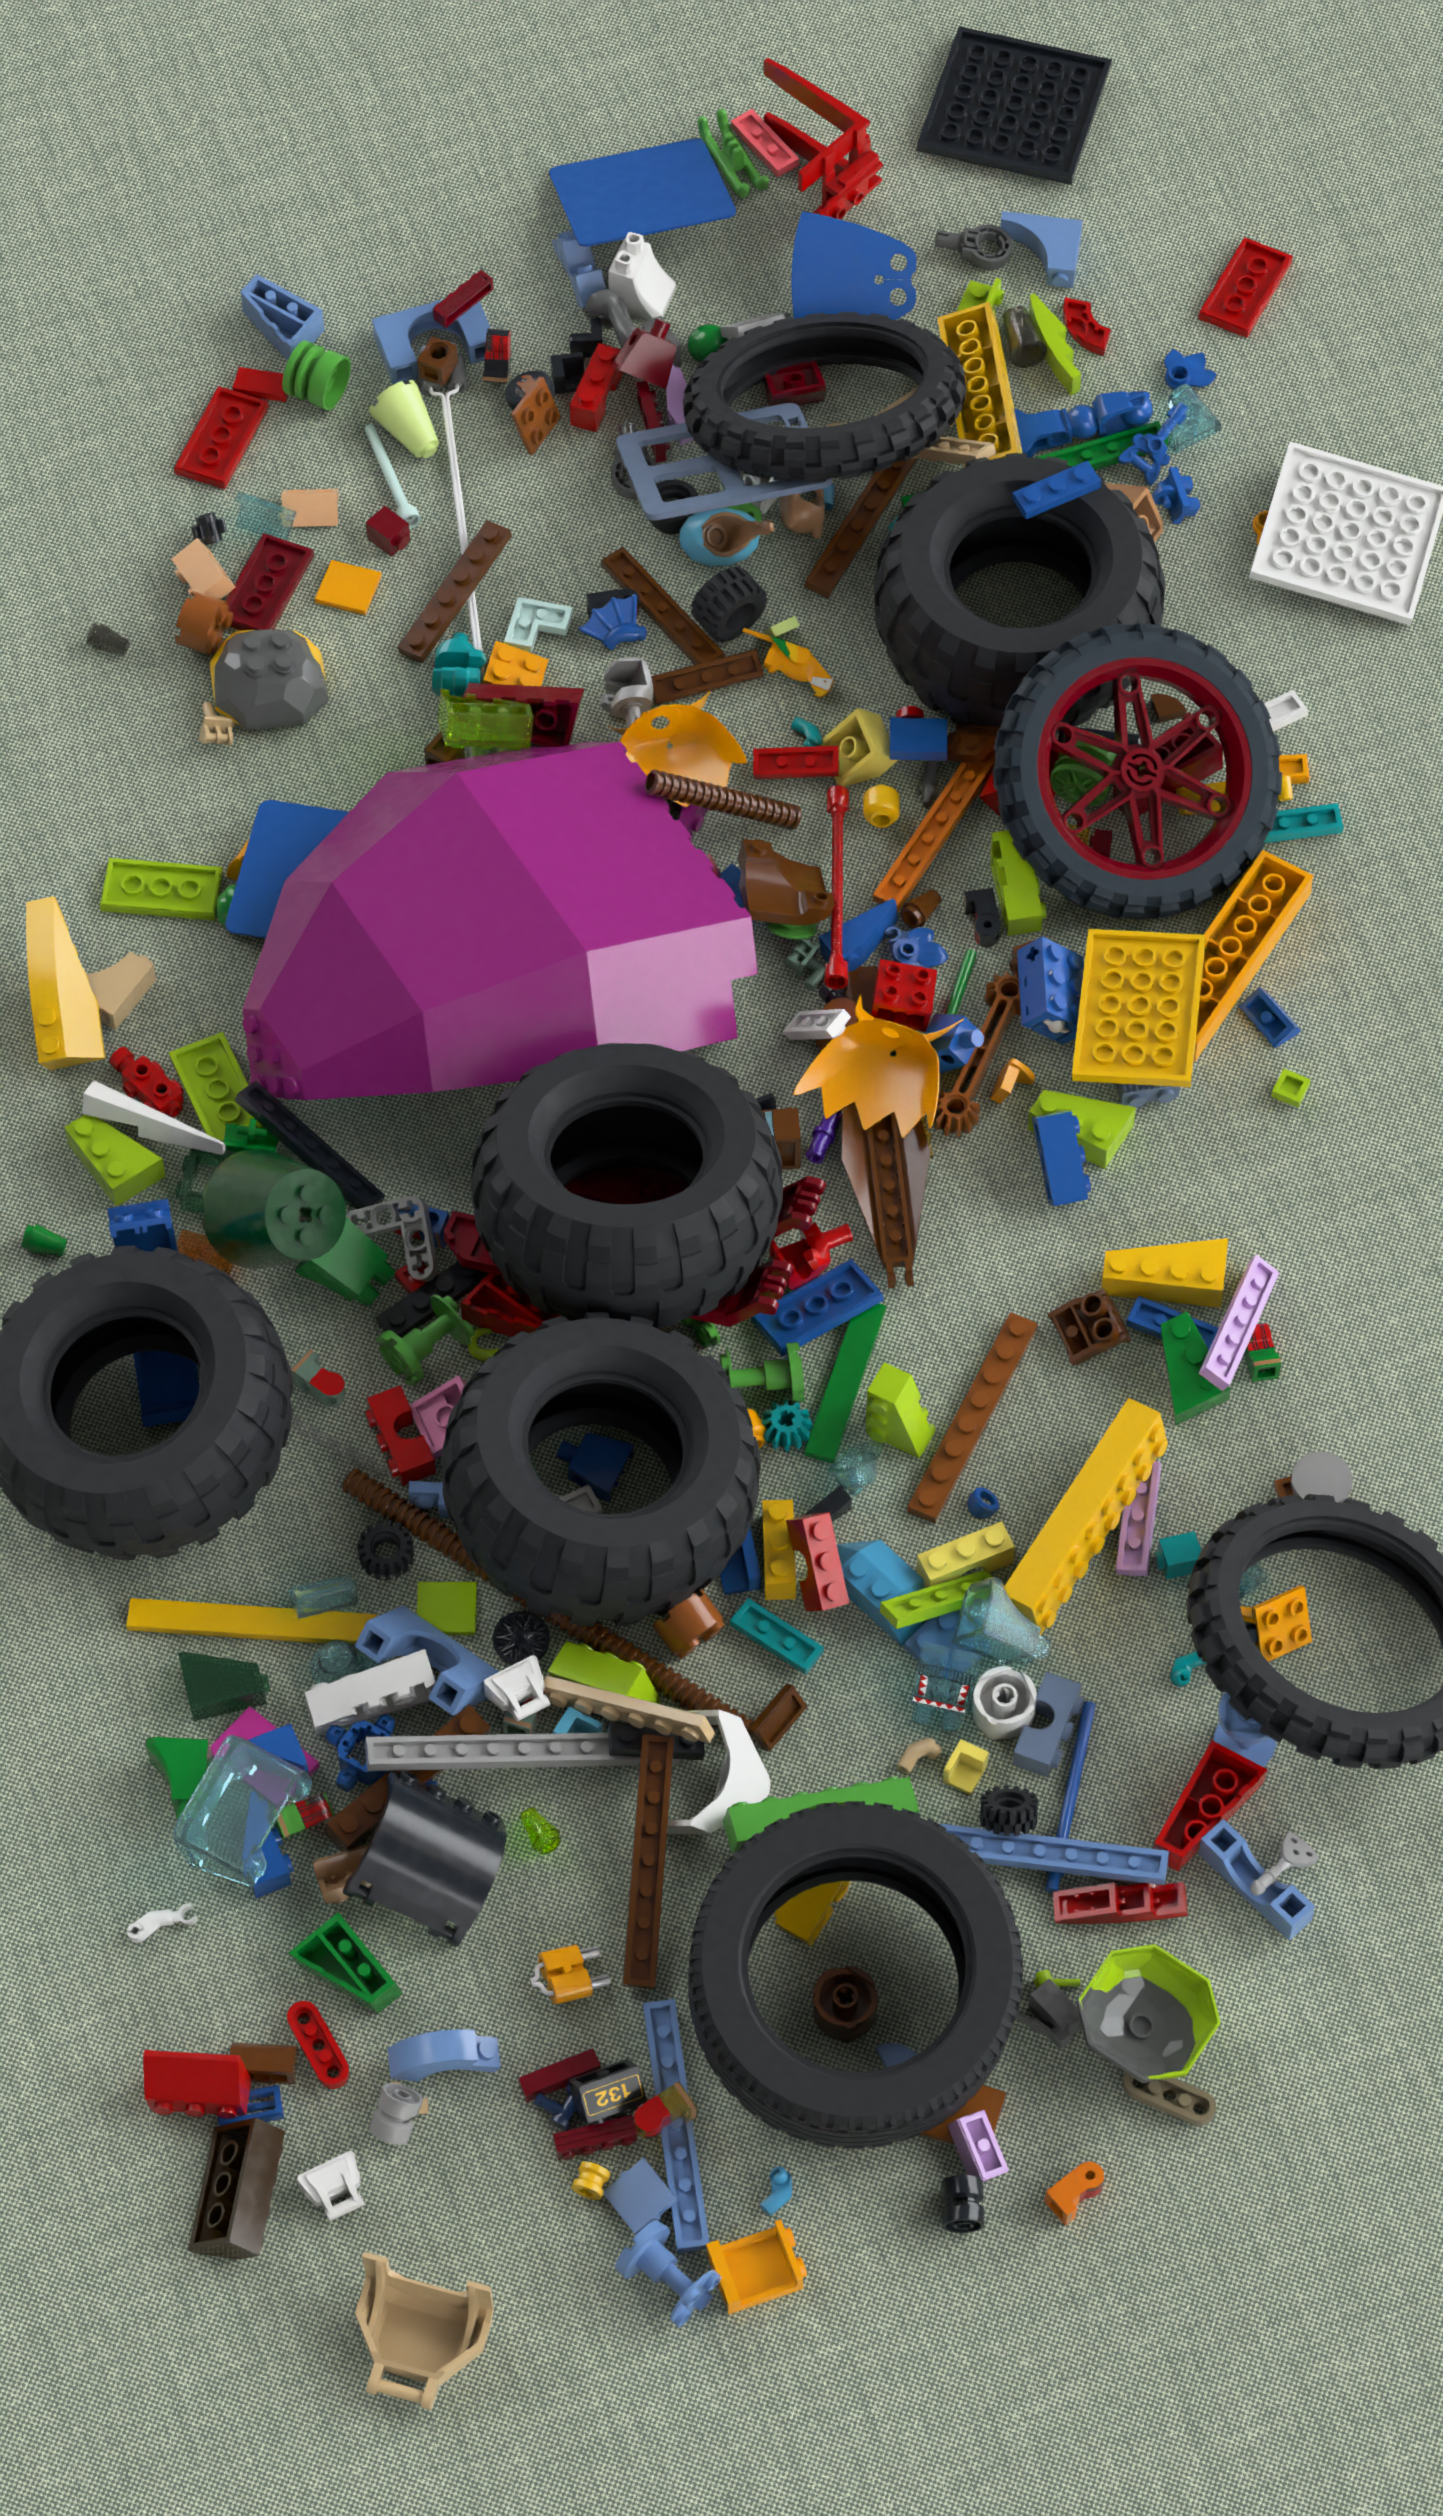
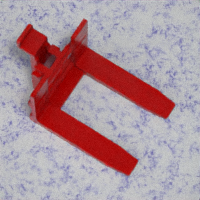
M767 58L763 61V73L766 77L844 132L826 147L770 112L764 114V122L791 150L809 161L798 172V190L801 192L805 191L822 176V205L813 213L841 220L847 211L854 205H859L864 197L883 181L881 177L875 174L883 167V163L879 161V155L870 150V135L866 133V128L870 125V121L792 70ZM849 153L847 160L844 158V156Z

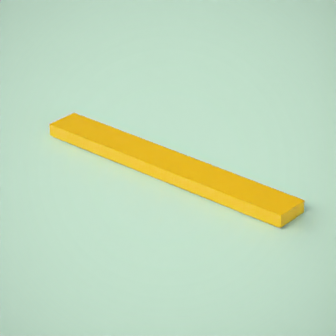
M130 1598L126 1627L127 1631L355 1646L366 1622L377 1617V1614Z

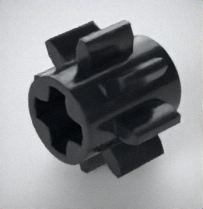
M215 512L195 518L197 524L191 527L194 540L196 538L201 539L204 545L223 540L221 533L227 530L223 517L217 519Z

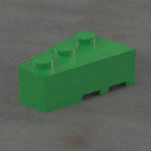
M1188 1311L1160 1324L1175 1426L1230 1399L1229 1387L1221 1391L1199 1374L1209 1349Z
M339 1912L288 1952L297 1965L377 2014L403 1994L395 1981Z

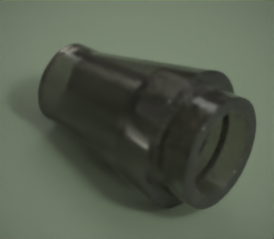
M94 623L88 633L86 644L92 646L94 650L118 653L125 656L130 640L124 638L103 623L100 625Z

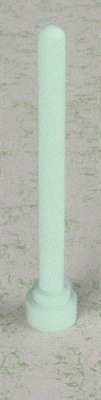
M368 424L365 426V433L398 506L397 515L408 522L409 529H412L420 523L421 517L417 508L408 504L375 426Z

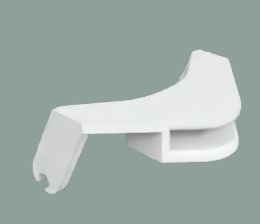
M688 1710V1712L704 1715L710 1725H719L726 1752L714 1800L691 1820H668L667 1834H711L724 1826L723 1819L728 1807L738 1802L751 1804L761 1802L767 1798L770 1792V1778L741 1717L722 1710Z

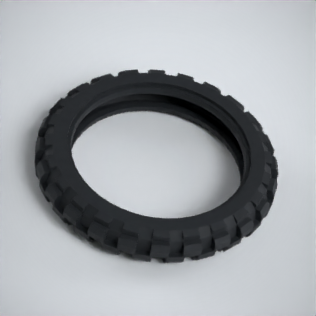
M823 312L806 314V317L792 319V317L773 321L774 324L765 327H755L745 331L742 337L731 338L715 352H711L697 367L695 375L691 376L685 388V396L683 398L684 419L688 432L706 453L708 452L720 463L731 469L738 468L744 471V474L759 478L765 475L779 481L792 482L794 479H806L807 482L826 481L828 478L841 477V479L858 477L860 473L868 471L878 472L892 467V464L897 461H907L920 454L919 451L923 450L924 447H931L945 434L950 425H953L961 412L962 405L965 402L966 383L964 368L960 364V359L949 346H946L942 339L926 328L921 329L915 323L903 319L893 320L889 319L887 315L875 313L861 315L858 312H839L838 314H825ZM816 361L818 366L857 364L880 367L903 374L919 385L912 396L888 411L864 420L828 427L791 428L768 425L745 418L730 408L732 402L741 393L763 381L765 374L769 373L772 376L781 368Z
M1308 1494L1303 1500L1299 1496L1290 1495L1270 1499L1264 1505L1257 1503L1238 1512L1234 1519L1226 1520L1212 1534L1207 1544L1204 1545L1191 1572L1188 1583L1189 1596L1186 1600L1187 1620L1193 1627L1190 1635L1197 1655L1202 1659V1662H1207L1205 1671L1217 1690L1221 1693L1227 1692L1230 1695L1229 1704L1245 1720L1248 1721L1250 1718H1253L1262 1725L1260 1731L1279 1744L1284 1739L1297 1746V1753L1315 1760H1320L1322 1756L1332 1758V1763L1337 1766L1356 1769L1361 1768L1363 1763H1368L1369 1767L1374 1769L1398 1768L1402 1762L1404 1764L1409 1762L1413 1765L1434 1758L1437 1752L1443 1751V1684L1441 1689L1427 1701L1395 1712L1369 1713L1331 1705L1294 1686L1269 1664L1252 1641L1240 1608L1239 1588L1242 1575L1258 1561L1268 1556L1291 1550L1314 1549L1336 1552L1361 1560L1384 1572L1402 1585L1429 1616L1437 1631L1443 1650V1555L1437 1550L1438 1543L1421 1530L1415 1533L1403 1525L1404 1519L1388 1511H1384L1381 1515L1371 1511L1370 1504L1348 1498L1343 1503L1335 1502L1334 1496Z

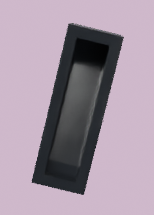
M839 1485L803 1516L813 1513L830 1512L831 1521L833 1522L851 1510L852 1498Z

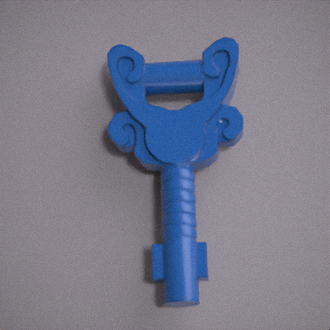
M1179 402L1176 407L1173 405L1166 414L1168 416L1167 420L1156 435L1146 434L1143 436L1141 433L1136 434L1132 438L1133 446L1129 447L1118 457V462L1120 464L1131 463L1144 473L1145 483L1149 486L1153 485L1160 472V467L1166 466L1170 462V456L1166 454L1168 449L1164 441L1176 424L1180 425L1186 418L1185 412L1188 410V407L1182 402ZM1137 452L1147 454L1152 461V465L1137 455Z

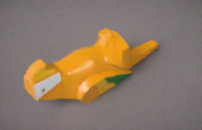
M747 628L743 629L744 633L772 644L764 661V668L768 669V673L774 674L777 671H781L793 680L810 682L812 689L816 691L814 696L818 698L825 697L830 693L834 680L807 648Z

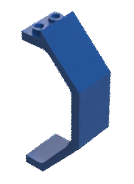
M168 1199L107 1208L110 1235L113 1238L115 1247L136 1246L143 1251L152 1252L157 1247L178 1251ZM145 1351L134 1353L143 1427L186 1420L195 1405L199 1393L200 1384L197 1365L182 1356L168 1352Z

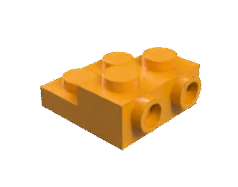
M495 641L482 684L541 686L549 659Z

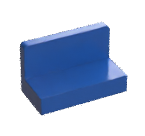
M750 1526L740 1549L731 1556L727 1567L720 1574L725 1595L761 1589V1574Z

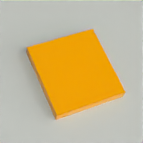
M331 560L315 597V603L366 615L381 580L382 573Z

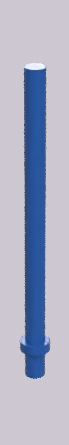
M1091 1701L1083 1703L1056 1834L1057 1838L1069 1839L1096 1704ZM1045 1871L1048 1875L1045 1891L1053 1894V1891H1058L1060 1878L1064 1877L1065 1873Z

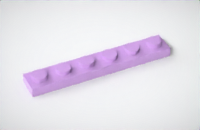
M1258 1255L1249 1260L1199 1372L1200 1375L1221 1391H1224L1231 1384L1279 1275V1271Z

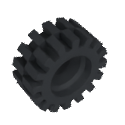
M381 1520L376 1521L377 1527L373 1528L370 1524L367 1526V1533L362 1531L360 1534L361 1540H358L357 1544L360 1564L363 1569L366 1568V1573L369 1576L374 1573L375 1579L380 1580L381 1575H385V1581L391 1580V1574H394L397 1579L401 1577V1570L406 1573L409 1570L408 1564H413L414 1546L412 1536H410L409 1530L406 1527L402 1530V1524L399 1522L393 1526L392 1520H386V1525L382 1526ZM382 1542H392L398 1547L396 1555L387 1559L377 1557L374 1549Z
M1005 1785L1003 1789L997 1786L993 1787V1791L988 1789L985 1791V1794H982L980 1821L982 1827L985 1826L987 1831L993 1830V1833L997 1835L1000 1832H1004V1836H1009V1833L1019 1836L1021 1831L1027 1834L1030 1829H1035L1038 1816V1798L1033 1792L1029 1793V1790L1026 1788L1021 1791L1019 1786L1009 1789V1785Z

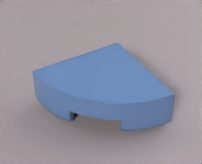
M895 2043L876 2047V2052L885 2068L903 2063L917 2055L908 2047Z

